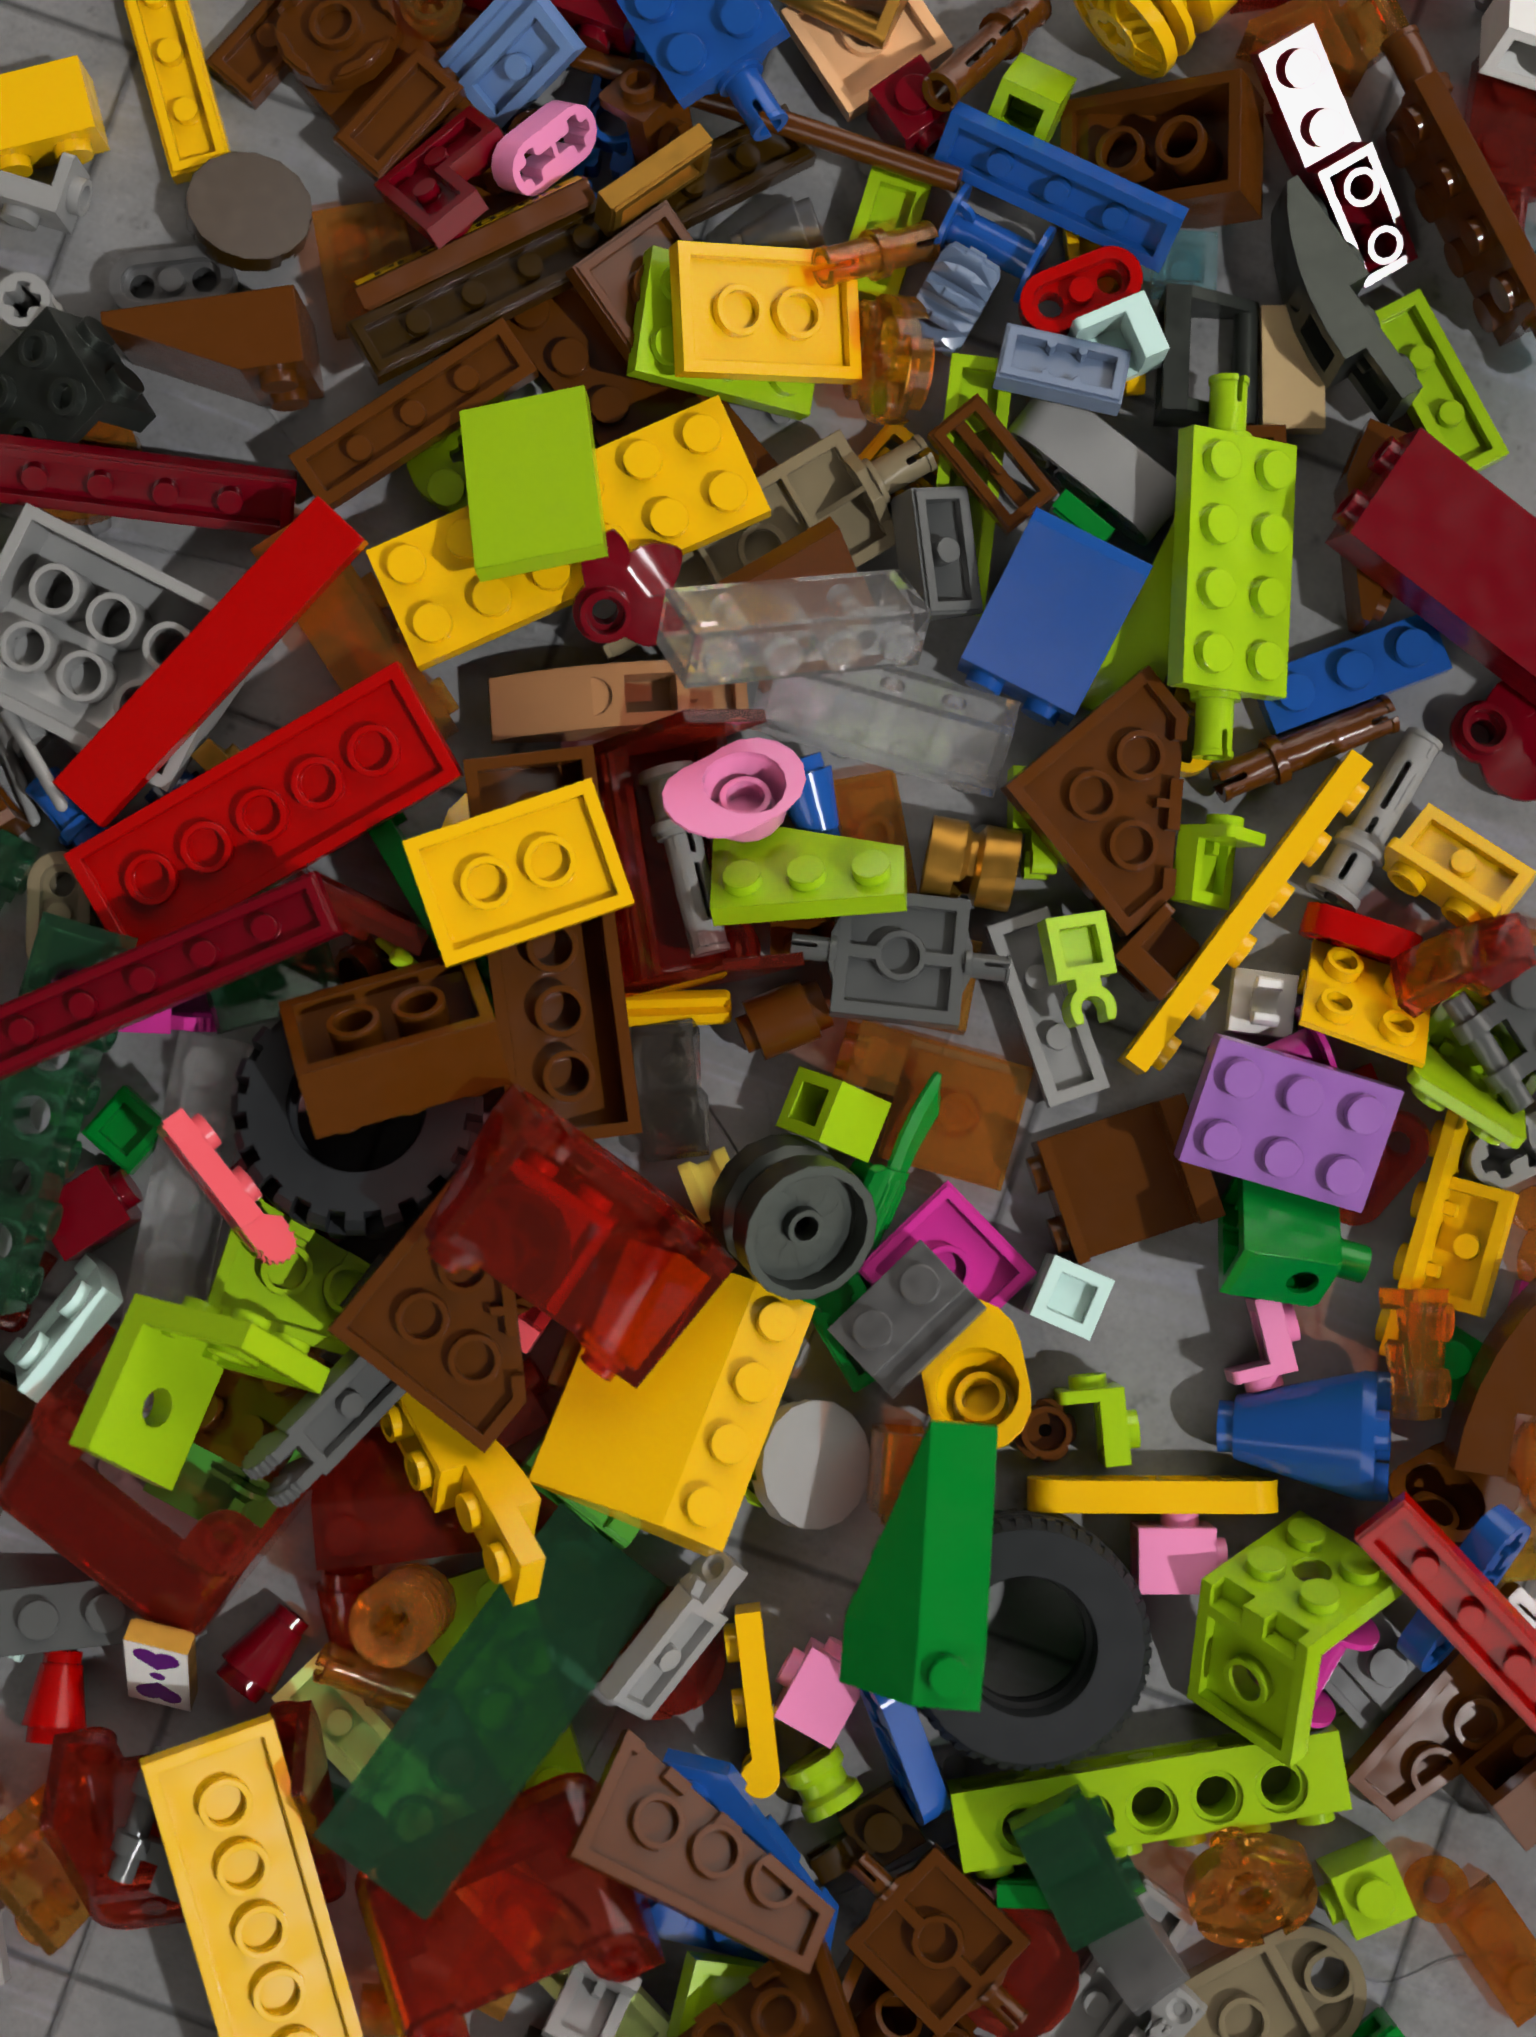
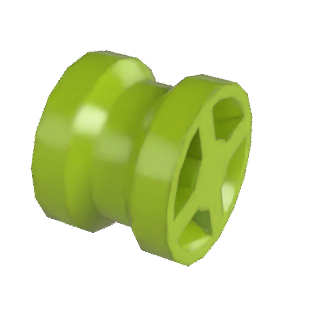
M834 1743L831 1749L822 1746L794 1762L782 1773V1778L787 1787L799 1793L803 1801L801 1812L807 1823L818 1822L837 1813L856 1800L863 1792L858 1779L847 1775L842 1766L844 1754L838 1743Z

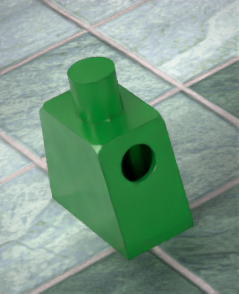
M1233 1176L1220 1198L1226 1216L1218 1218L1219 1292L1311 1307L1319 1304L1336 1277L1355 1283H1361L1365 1279L1372 1259L1371 1247L1341 1238L1340 1210L1338 1206Z

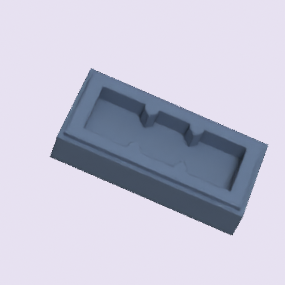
M1007 322L992 388L1117 417L1122 404L1132 351Z

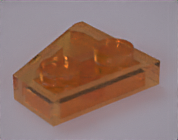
M1424 1286L1379 1287L1380 1308L1394 1309L1397 1313L1398 1340L1388 1339L1385 1343L1387 1368L1391 1376L1390 1392L1393 1416L1396 1419L1424 1421L1442 1418V1408H1445L1450 1400L1452 1380L1450 1371L1444 1368L1446 1342L1451 1340L1454 1333L1455 1311L1453 1305L1448 1303V1288Z

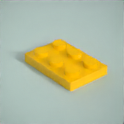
M676 241L669 247L675 377L853 385L862 380L856 252L694 241Z
M592 778L402 841L446 969L632 906L635 903Z

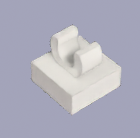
M1239 967L1232 969L1224 1032L1276 1039L1292 1034L1299 976Z

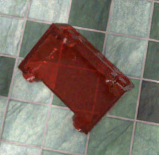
M514 1082L496 1102L424 1229V1233L430 1243L426 1251L438 1264L455 1275H458L463 1268L473 1273H478L480 1269H483L574 1333L578 1341L585 1348V1351L580 1355V1359L594 1373L608 1382H611L617 1375L636 1389L738 1265L713 1233L690 1211L532 1093Z
M576 1772L550 1778L374 1858L363 1865L358 1871L354 1882L357 1904L399 2037H470L465 2014L585 1960L590 1970L598 1978L614 1982L631 1981L641 1973L666 1963L648 1898L565 1857L598 1784L591 1776Z

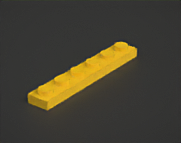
M1353 749L1336 762L1235 899L1229 910H1227L1204 941L1199 951L1176 979L1177 985L1160 1001L1117 1060L1136 1075L1146 1073L1151 1066L1159 1072L1166 1066L1182 1043V1040L1174 1034L1187 1016L1190 1015L1198 1020L1206 1012L1220 992V989L1212 984L1226 964L1233 969H1236L1258 940L1249 933L1263 913L1273 918L1294 892L1295 887L1287 882L1301 862L1310 868L1329 845L1333 837L1324 830L1339 811L1347 817L1363 799L1370 786L1363 782L1362 779L1373 763Z

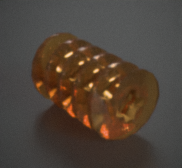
M411 1563L398 1566L364 1591L352 1607L348 1624L351 1642L360 1656L373 1665L386 1668L408 1665L409 1662L430 1648L453 1622L457 1606L454 1587L445 1574L430 1565Z

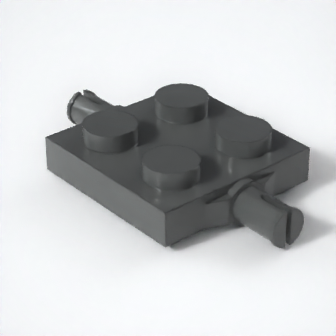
M907 893V911L839 916L831 932V937L792 932L790 959L828 962L827 968L832 981L829 1017L957 1030L959 1027L962 994L970 978L1008 983L1010 976L1009 967L1011 965V956L973 953V946L968 932L971 900Z

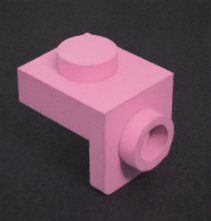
M1245 1297L1260 1360L1224 1368L1226 1380L1233 1385L1244 1384L1246 1393L1261 1392L1283 1386V1374L1299 1371L1292 1342L1301 1339L1295 1310L1292 1304Z

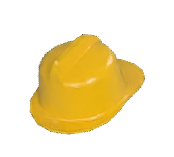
M980 1300L987 1309L929 1364L921 1374L931 1419L995 1424L998 1426L997 1449L1009 1445L1023 1431L1031 1413V1389L1021 1340L1012 1320L999 1307Z

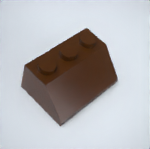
M439 957L278 1002L296 1076L315 1139L333 1134L351 1133L365 1125L400 1115H414L428 1107L463 1097H477L492 1089L512 1084L496 1018L474 959L446 969L443 958Z

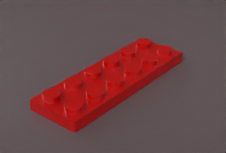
M395 661L63 854L120 954L265 892L463 778L465 775L402 663Z

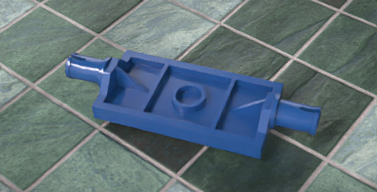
M616 0L683 110L705 95L719 93L722 97H729L755 141H763L772 137L759 115L760 112L764 111L777 132L786 125L788 121L786 111L781 108L761 76L764 71L762 63L769 51L791 37L770 0Z

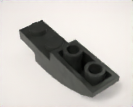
M1296 175L1287 180L1271 212L1273 262L1283 304L1287 307L1293 330L1308 360L1326 388L1329 389L1348 378L1379 422L1388 425L1404 416L1423 386L1417 379L1415 367L1410 359L1404 354L1398 353L1382 331L1375 311L1368 304L1362 303L1357 296L1370 275L1365 268L1361 253L1352 243L1345 241L1329 219L1324 202L1315 193H1310L1299 176Z

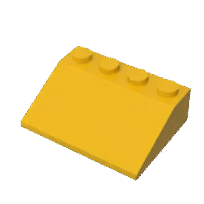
M625 1240L527 1478L531 1484L705 1557L723 1552L816 1306L803 1300H787L768 1292L754 1279Z

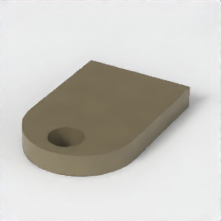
M1300 1919L1273 1923L1187 1970L1191 1978L1184 1982V1984L1207 2004L1208 2009L1184 2037H1351L1358 2028L1366 2007L1367 1986L1363 1969L1349 1946L1331 1929L1316 1922ZM1325 1957L1338 1958L1344 1964L1342 1980L1338 1985L1330 1989L1318 1988L1311 1982L1313 1966Z

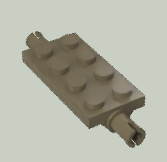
M839 429L757 477L771 509V517L687 553L682 557L680 573L668 596L681 604L691 614L693 623L684 633L669 641L679 659H688V665H693L743 636L719 581L829 516L840 528L856 568L895 546L893 520L887 508V505L891 503L890 495L929 472L933 473L938 469L932 452L910 465L906 463L907 460L928 447L925 440L919 434H915L910 440L870 462L867 458L863 460L858 458ZM623 637L618 641L603 645L601 650L611 663L616 660V657L635 647L638 643Z

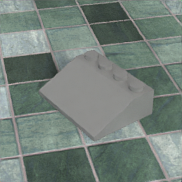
M26 502L0 553V706L83 749L219 601ZM247 676L148 781L149 783L170 793L193 760L191 755L210 735L243 686Z

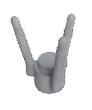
M0 706V754L3 757L27 821L31 826L36 827L41 822L34 800L25 793L28 782L18 757H26L56 810L59 812L66 811L68 803L60 789L52 782L54 777L39 753L51 741V736L42 727ZM61 738L77 754L82 750L79 746Z

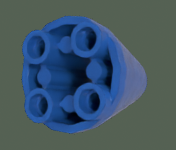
M1364 1370L1284 1385L1261 1392L1237 1394L1235 1401L1219 1400L1216 1428L1217 1451L1232 1452L1233 1459L1360 1501L1388 1503L1389 1463H1377V1461L1390 1462L1392 1424L1390 1423V1411L1382 1410H1391L1392 1372Z

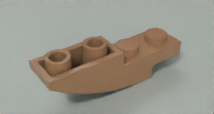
M688 659L617 662L517 673L489 678L487 681L491 744L617 740L620 735L731 732L746 731L750 726L746 664L688 665Z

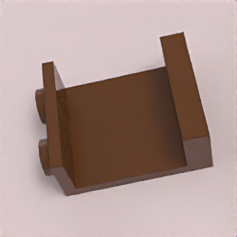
M1184 1093L1175 1094L1031 1142L1035 1155L1025 1159L1036 1193L1039 1195L1048 1192L1055 1217L1046 1219V1223L1058 1256L1068 1253L1071 1262L1080 1265L1091 1261V1257L1192 1223L1202 1224L1226 1216L1211 1170L1179 1161L1174 1156V1151L1189 1110Z

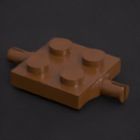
M936 1842L912 1868L897 1874L894 1878L867 1850L863 1851L859 1855L858 1861L855 1859L847 1871L852 1873L875 1898L869 1913L846 1937L845 1944L938 2037H943L963 2015L980 2008L982 2005L1010 2033L1014 2032L1019 2027L1018 2021L1022 2024L1030 2011L1025 2009L1001 1984L1008 1967L1031 1943V1936L1003 1908H997L995 1900L967 1873H963L962 1868Z

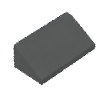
M968 487L910 488L894 496L891 499V512L906 622L921 623L983 613Z

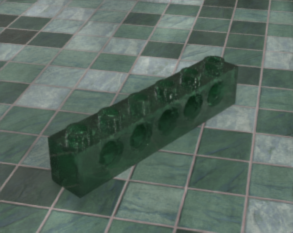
M43 911L18 997L136 947L138 938L67 916ZM119 1030L71 1050L68 1061L60 1069H57L51 1060H48L0 1081V1223L9 1230L12 1237V1246L9 1253L5 1257L0 1255V1315L25 1311L27 1304H31L36 1299L44 1279V1268L39 1266L46 1241H51L59 1229L63 1216V1205L58 1203L65 1178H70L79 1164L82 1153V1143L77 1140L84 1115H89L97 1104L101 1091V1080L96 1075L103 1052L107 1053L111 1050ZM39 1098L46 1101L51 1115L49 1124L42 1132H39L33 1126L30 1118L31 1108ZM19 1161L24 1162L31 1173V1184L23 1195L14 1188L11 1179L13 1168Z

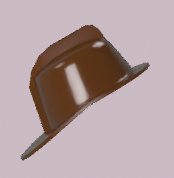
M1443 1441L1432 1445L1407 1462L1400 1464L1390 1473L1388 1481L1389 1503L1406 1491L1460 1548L1475 1524L1493 1507L1504 1504L1512 1512H1515L1519 1506L1521 1489L1517 1476L1510 1466L1508 1467L1507 1477L1454 1470L1442 1455L1445 1442Z

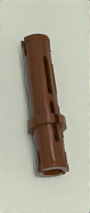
M1012 0L1005 7L995 8L982 19L979 31L923 80L922 92L928 104L941 112L952 110L963 96L986 78L1002 61L1012 60L1025 49L1028 37L1038 27L1043 26L1046 23L1045 20L1050 19L1052 14L1050 0ZM1005 30L1008 31L1004 36H1001ZM991 44H993V46L983 54V50ZM972 60H974L975 62L970 67H968L967 65Z
M1383 694L1372 701L1278 739L1275 735L1259 740L1257 748L1234 756L1232 760L1215 762L1209 765L1211 780L1219 779V781H1223L1237 775L1233 779L1213 786L1220 800L1225 803L1238 795L1273 782L1275 785H1281L1291 781L1292 773L1388 734H1395L1400 730L1398 716L1390 719L1388 716H1384L1373 722L1372 720L1391 713L1396 709L1389 697Z

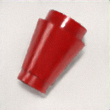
M61 1650L43 1652L42 1662H40L21 1725L27 1726L25 1742L49 1745L79 1744L80 1729H87L82 1665L83 1651Z

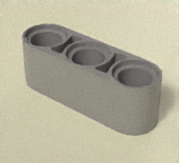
M1032 397L1007 428L1044 474L1062 488L1070 491L1131 541L1143 546L1148 545L1174 513L1176 478L1092 411Z

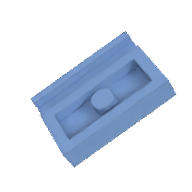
M494 0L438 61L443 68L449 67L460 79L458 82L464 87L466 97L473 106L495 122L502 131H506L513 119L519 113L527 110L585 50L586 45L550 0Z

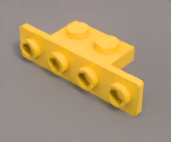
M1450 1109L1447 1110L1445 1120H1437L1432 1128L1428 1142V1156L1434 1159L1427 1182L1420 1181L1412 1197L1410 1215L1416 1219L1410 1243L1403 1242L1395 1257L1393 1278L1399 1280L1393 1303L1392 1305L1385 1304L1383 1306L1375 1329V1339L1381 1342L1379 1355L1405 1362L1422 1302L1485 1319L1519 1200V1195L1515 1192L1458 1178L1471 1130L1466 1124L1468 1120Z

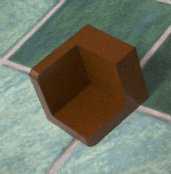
M1167 901L1128 936H1123L1113 947L1117 972L1147 1002L1161 1001L1177 985L1178 982L1173 977L1200 949L1199 943L1171 917L1176 910Z

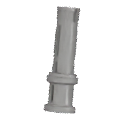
M1408 727L1406 729L1404 738L1383 773L1376 781L1374 788L1351 826L1345 825L1335 833L1332 840L1336 846L1319 875H1311L1306 882L1307 889L1317 898L1329 905L1352 912L1358 910L1361 905L1358 895L1374 868H1381L1385 864L1386 841L1406 807L1411 802L1436 755L1443 748V744L1435 736L1416 727ZM1403 771H1407L1385 809H1382ZM1374 826L1371 834L1367 833L1370 827ZM1353 863L1343 880L1340 879L1348 865Z
M684 760L646 769L637 776L639 784L647 786L656 822L650 827L652 837L656 838L658 843H664L690 948V958H700L727 951L731 947L727 941L724 926L713 925L710 912L711 872L702 836L689 833L673 823L663 809L662 791L667 780L682 768L693 763L691 760Z

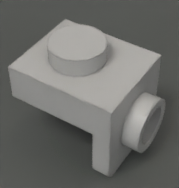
M63 152L52 185L0 170V218L17 228L27 231H36L38 225L72 235L77 217H83L91 203L93 186L90 175L79 158L67 152Z
M597 1948L594 1954L583 1950L574 1960L540 2035L544 2037H614L631 1998L637 1994L643 1980L629 1973L632 1964L622 1956L604 1948Z

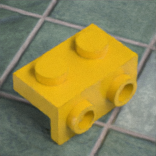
M1431 803L1426 805L1400 839L1394 836L1386 845L1384 853L1385 864L1382 867L1387 872L1389 880L1398 889L1414 897L1419 896V894L1423 895L1441 907L1444 917L1454 926L1467 932H1472L1475 929L1488 939L1532 885L1536 876L1534 869Z

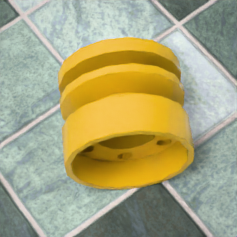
M1073 0L1086 27L1101 46L1119 63L1136 74L1150 79L1163 77L1175 65L1177 57L1185 55L1192 48L1196 38L1195 33L1199 34L1209 31L1238 2V0Z

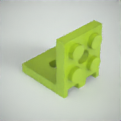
M135 1293L69 1444L153 1486L172 1491L224 1369L321 1394L331 1369L307 1356L311 1347L309 1344L281 1332L274 1331L273 1334L268 1333L271 1322L250 1311L233 1308L230 1317L221 1315L222 1309L196 1297L185 1296L180 1305ZM153 1392V1406L148 1416L144 1419L143 1406L149 1394Z
M1299 1510L1201 1579L1187 1698L1290 1768L1306 1756L1322 1655L1400 1597L1403 1591L1362 1547ZM1299 1578H1313V1579H1308V1580H1306V1581H1302V1580H1300ZM1246 1668L1255 1676L1259 1685L1251 1679Z

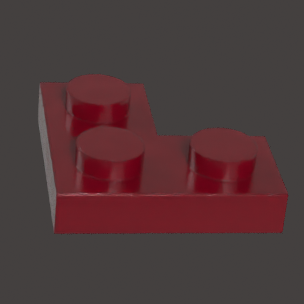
M469 105L373 185L389 207L434 246L441 249L449 241L458 239L467 233L473 221L489 209L477 189L467 181L470 178L481 175L490 168L494 149L504 135L495 123Z

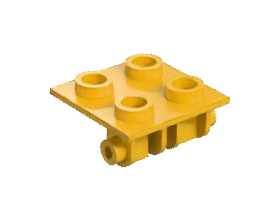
M1313 939L1307 970L1303 969L1299 975L1297 994L1302 995L1303 999L1298 1025L1423 1069L1426 1060L1434 981L1420 977L1410 970L1395 968L1358 955L1348 948L1335 947Z

